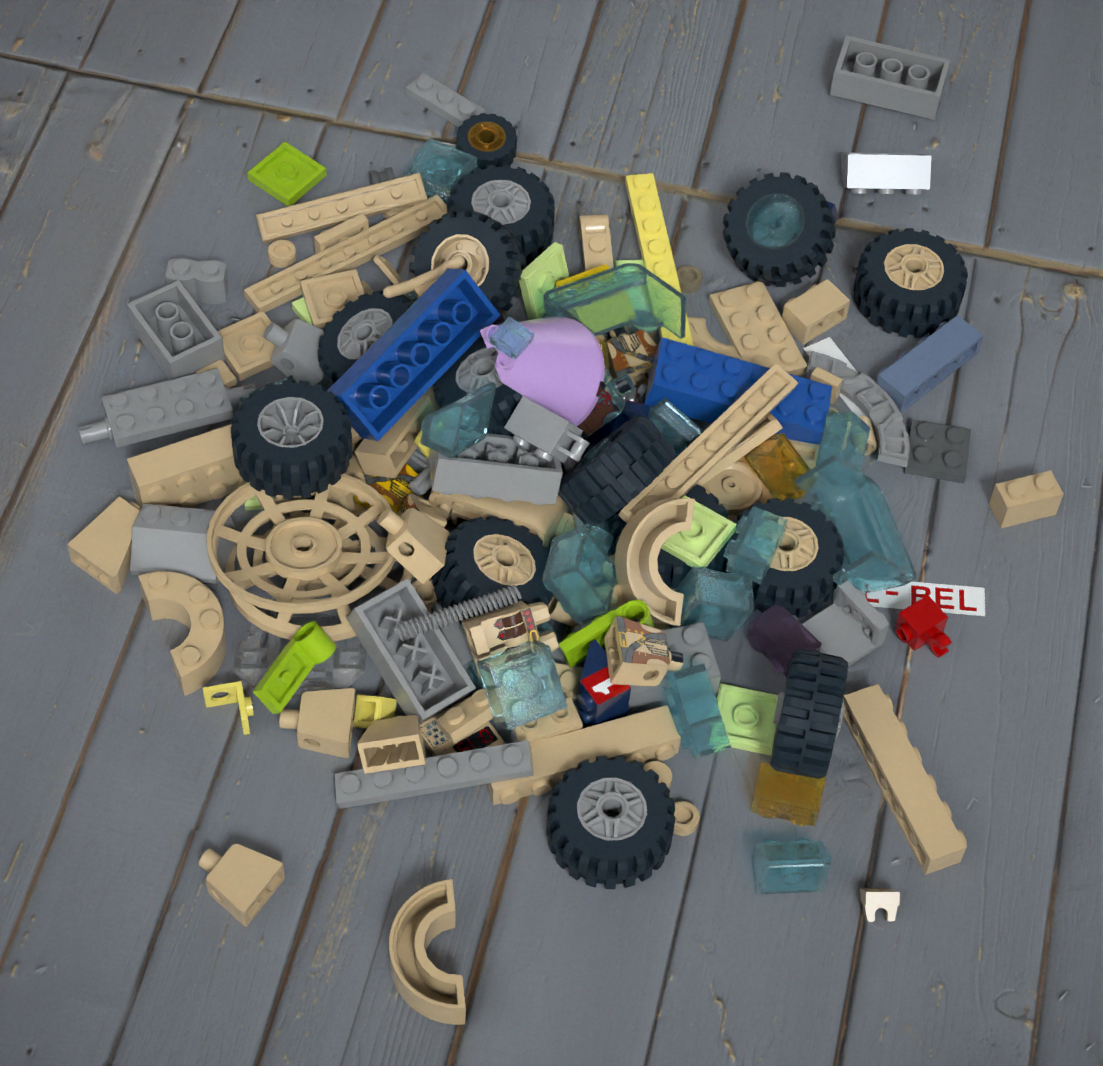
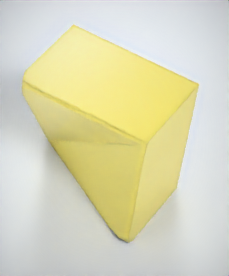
M357 695L353 727L367 729L374 721L395 718L397 700L386 697Z

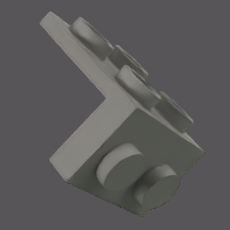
M847 580L838 586L835 602L802 623L798 628V634L813 651L843 657L848 662L849 667L884 644L889 623L885 615L881 611L876 610L867 601L865 594Z

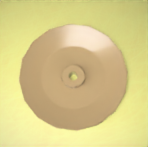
M736 461L702 485L708 495L712 493L719 499V505L722 504L728 512V519L732 522L737 520V515L743 510L748 509L750 511L751 505L760 501L762 504H766L767 499H774L772 482L766 473L752 462L747 464Z

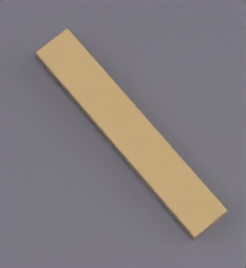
M416 173L256 215L263 243L267 244L336 226L361 213L367 218L427 202V196L421 175Z

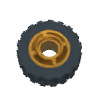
M480 113V115L470 116L468 120H464L463 124L459 126L456 138V153L464 167L471 170L477 168L483 170L486 169L487 165L495 164V167H502V164L511 165L513 163V159L516 157L517 136L516 130L512 127L510 121H506L504 117L496 116V114Z

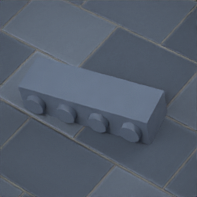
M957 315L949 322L944 321L941 323L936 332L929 337L924 336L911 351L903 352L890 367H883L876 376L877 384L887 392L902 413L977 355L984 335Z

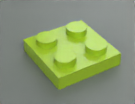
M283 142L249 170L247 176L250 182L286 206H291L325 178L327 172L324 166L289 143Z

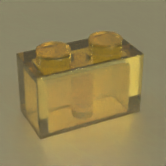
M784 433L772 435L744 456V459L764 486L778 501H783L785 498H803L816 478Z
M761 762L750 812L758 813L761 817L768 819L776 817L788 820L797 826L810 825L815 827L826 777L816 779L780 772L773 769L770 764Z

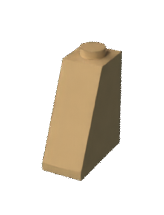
M120 496L67 544L71 562L115 594L122 590L130 570L132 526L141 510L136 503H128Z

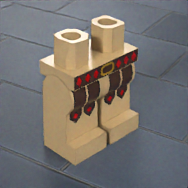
M519 601L517 604L514 603L511 606L463 620L462 625L469 647L472 650L471 654L478 677L487 686L499 682V678L515 671L524 670L534 664L538 665L546 662L545 655L559 648L556 635L552 630L540 634L537 631L536 625L550 620L546 604L537 602L527 605L523 601Z

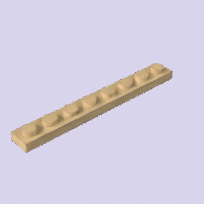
M438 195L427 199L425 203L414 205L244 289V296L257 313L261 311L266 313L302 295L300 288L301 280L352 270L374 259L377 254L379 256L419 237L422 231L427 233L430 230L428 224L433 220L443 221L442 215L447 214V205Z
M777 363L774 364L675 458L648 487L632 499L620 511L618 516L628 523L639 510L653 502L668 498H682L796 388L798 382Z

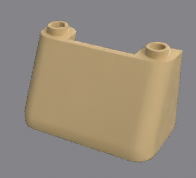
M432 491L429 496V501L437 504L447 521L452 520L454 525H458L461 518L467 521L482 517L485 520L489 516L498 517L500 521L508 519L514 521L516 526L521 527L523 525L528 528L529 533L533 536L537 535L543 540L542 545L549 549L551 547V540L554 539V534L564 513H567L569 510V506L559 495H557L555 505H535L531 502L517 500L507 502L499 498H474L469 495L455 493L444 495L437 491Z

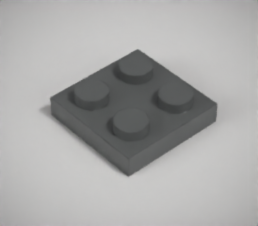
M912 419L909 431V460L904 473L964 484L971 429Z

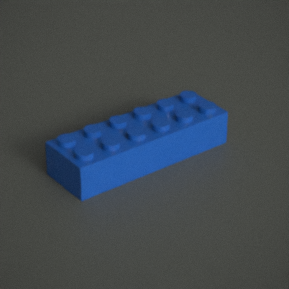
M447 269L326 393L331 391L337 396L338 401L346 406L351 426L361 438L379 441L481 336L480 330L492 325L500 314L466 270Z
M662 337L652 358L644 404L713 423L770 368ZM789 374L798 382V385L770 412L782 426V429L772 436L819 445L826 434L832 386Z

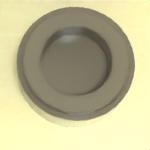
M685 265L676 270L681 292L690 294L697 292L701 288L703 275L697 267Z

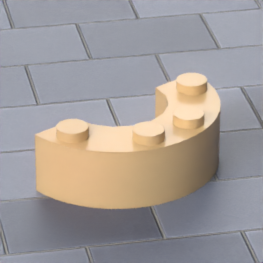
M668 498L658 500L643 507L628 521L622 530L616 546L615 572L623 595L627 601L641 600L645 602L649 608L652 620L660 623L680 626L684 594L671 590L663 582L658 572L657 558L661 546L670 536L680 531H691L695 499Z
M166 571L139 575L141 594L152 621L164 618L177 620L186 625L190 630L189 636L184 642L170 651L173 670L184 696L189 695L207 684L217 673L224 660L227 636L221 605L206 585L188 575Z
M449 879L422 888L412 895L398 911L392 923L389 936L390 969L398 992L415 1011L437 1022L462 1025L465 1024L466 1019L462 975L448 974L436 968L426 954V949L433 938L443 931L456 928L453 880Z

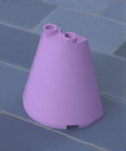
M556 316L490 325L480 330L487 349L496 348L498 351L494 366L502 383L564 418L576 427L588 417L599 399L596 394L600 382H604L605 366L600 344L585 325L567 317Z

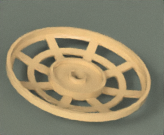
M341 474V479L333 486L329 484L326 491L320 494L316 492L314 500H293L277 505L271 496L265 494V490L259 492L252 488L250 482L227 496L211 518L207 531L208 558L218 580L231 593L257 607L295 614L317 613L336 609L368 594L383 581L392 569L396 559L388 551L370 553V537L365 526L381 516L386 509L390 508L392 511L393 509L386 499L373 487L347 474ZM337 487L350 491V493L363 499L372 507L359 517H356L345 508L327 502L330 488ZM256 496L264 511L252 518L243 528L242 532L224 526L226 520L237 508ZM311 510L309 517H297L286 520L283 516V513ZM324 512L337 516L348 524L337 530L330 523L322 520ZM268 520H271L275 525L266 540L252 536ZM356 533L361 543V553L342 552V540ZM219 536L237 543V559L241 570L227 573L222 571L217 556ZM302 546L305 548H311L308 551L297 550V548ZM247 547L265 551L267 562L251 567L247 559ZM339 563L356 564L353 570L340 581L331 574ZM385 563L380 571L366 584L352 592L346 588V586L359 577L367 564ZM275 572L286 578L287 581L282 589L267 583L260 577ZM319 579L325 586V588L317 590L297 591L301 581ZM250 580L260 589L279 597L277 601L261 598L245 591L236 585L235 582ZM331 593L337 596V598L320 602L291 603L293 598H316Z
M354 503L355 510L352 513L355 516L361 515L369 508ZM302 510L283 513V515L289 513L291 517L286 518V520L297 517H309L311 512L303 513ZM324 512L322 519L336 520L332 526L337 530L348 524L339 517ZM275 525L272 528H270L264 535L252 536L266 540L268 534L275 527ZM366 525L365 528L370 537L371 549H375V552H385L384 548H386L388 537H378ZM349 537L342 540V552L357 553V551H361L360 540L352 541ZM237 543L226 563L225 573L235 571L234 561L237 553ZM303 546L297 548V550L299 551H308L311 549L305 548ZM255 549L253 567L263 564L264 551ZM339 563L331 574L340 581L353 570L356 564ZM375 563L373 569L366 566L359 575L366 580L357 588L373 578L385 563ZM404 567L400 582L408 578L412 584L413 575ZM273 572L260 578L276 586L269 578L278 574ZM386 576L378 586L388 590L399 583ZM319 579L301 581L297 591L317 590L325 588V586ZM250 580L235 582L236 585L244 590L254 585ZM228 590L229 596L237 610L248 621L268 633L291 640L295 633L303 626L289 623L293 613L279 612L277 618H273ZM267 592L269 595H271V596L274 597L275 599H278L279 596L273 595V594ZM331 593V598L325 599L293 598L291 603L320 602L337 598V596ZM348 604L336 608L341 624L320 626L333 642L357 636L346 619L351 613Z

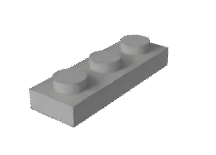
M424 73L406 87V96L458 127L463 124L464 120H468L470 116L480 115V113L486 114L485 109Z

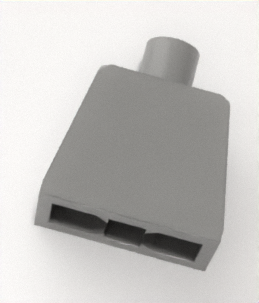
M294 319L284 328L272 322L263 334L265 339L275 345L270 358L271 363L294 383H299L300 380L308 381L311 386H314L322 380L324 373L318 361V349H320L318 345L320 336H324L323 330L300 319Z

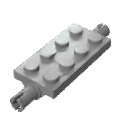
M216 368L103 396L101 399L106 414L104 421L78 426L82 445H86L87 443L109 438L110 441L114 440L115 446L118 448L232 419L233 406L239 405L245 398L249 400V394L255 391L256 387L254 382L248 385L228 389V387L224 386L220 372Z

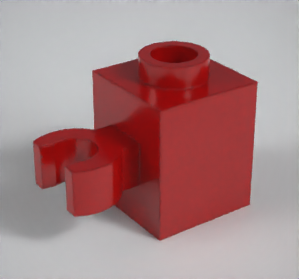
M929 595L899 612L894 629L898 638L903 643H907L913 651L928 643L932 653L937 658H940L949 652L947 646L952 643L950 638L943 633L948 616Z

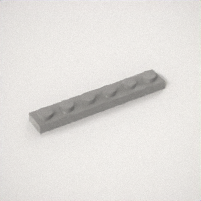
M529 740L428 757L426 758L425 765L364 774L363 769L336 773V804L340 809L534 776L531 745Z

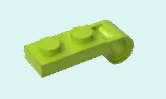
M641 600L628 601L616 610H611L605 615L596 617L591 624L580 631L570 633L564 641L559 643L562 655L570 668L586 659L590 642L597 640L602 648L605 647L604 636L616 616L632 621L637 618H643L638 623L654 628L647 604Z
M316 621L304 624L284 647L252 692L272 714L281 713L314 665L327 660L334 653L336 644Z

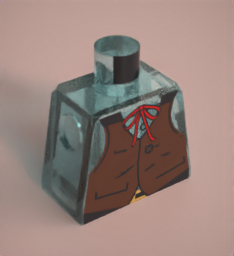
M605 368L604 382H600L596 394L599 399L588 417L577 426L583 430L581 435L584 439L623 411L626 402L622 395L634 390L632 379L627 373L613 380L608 369Z

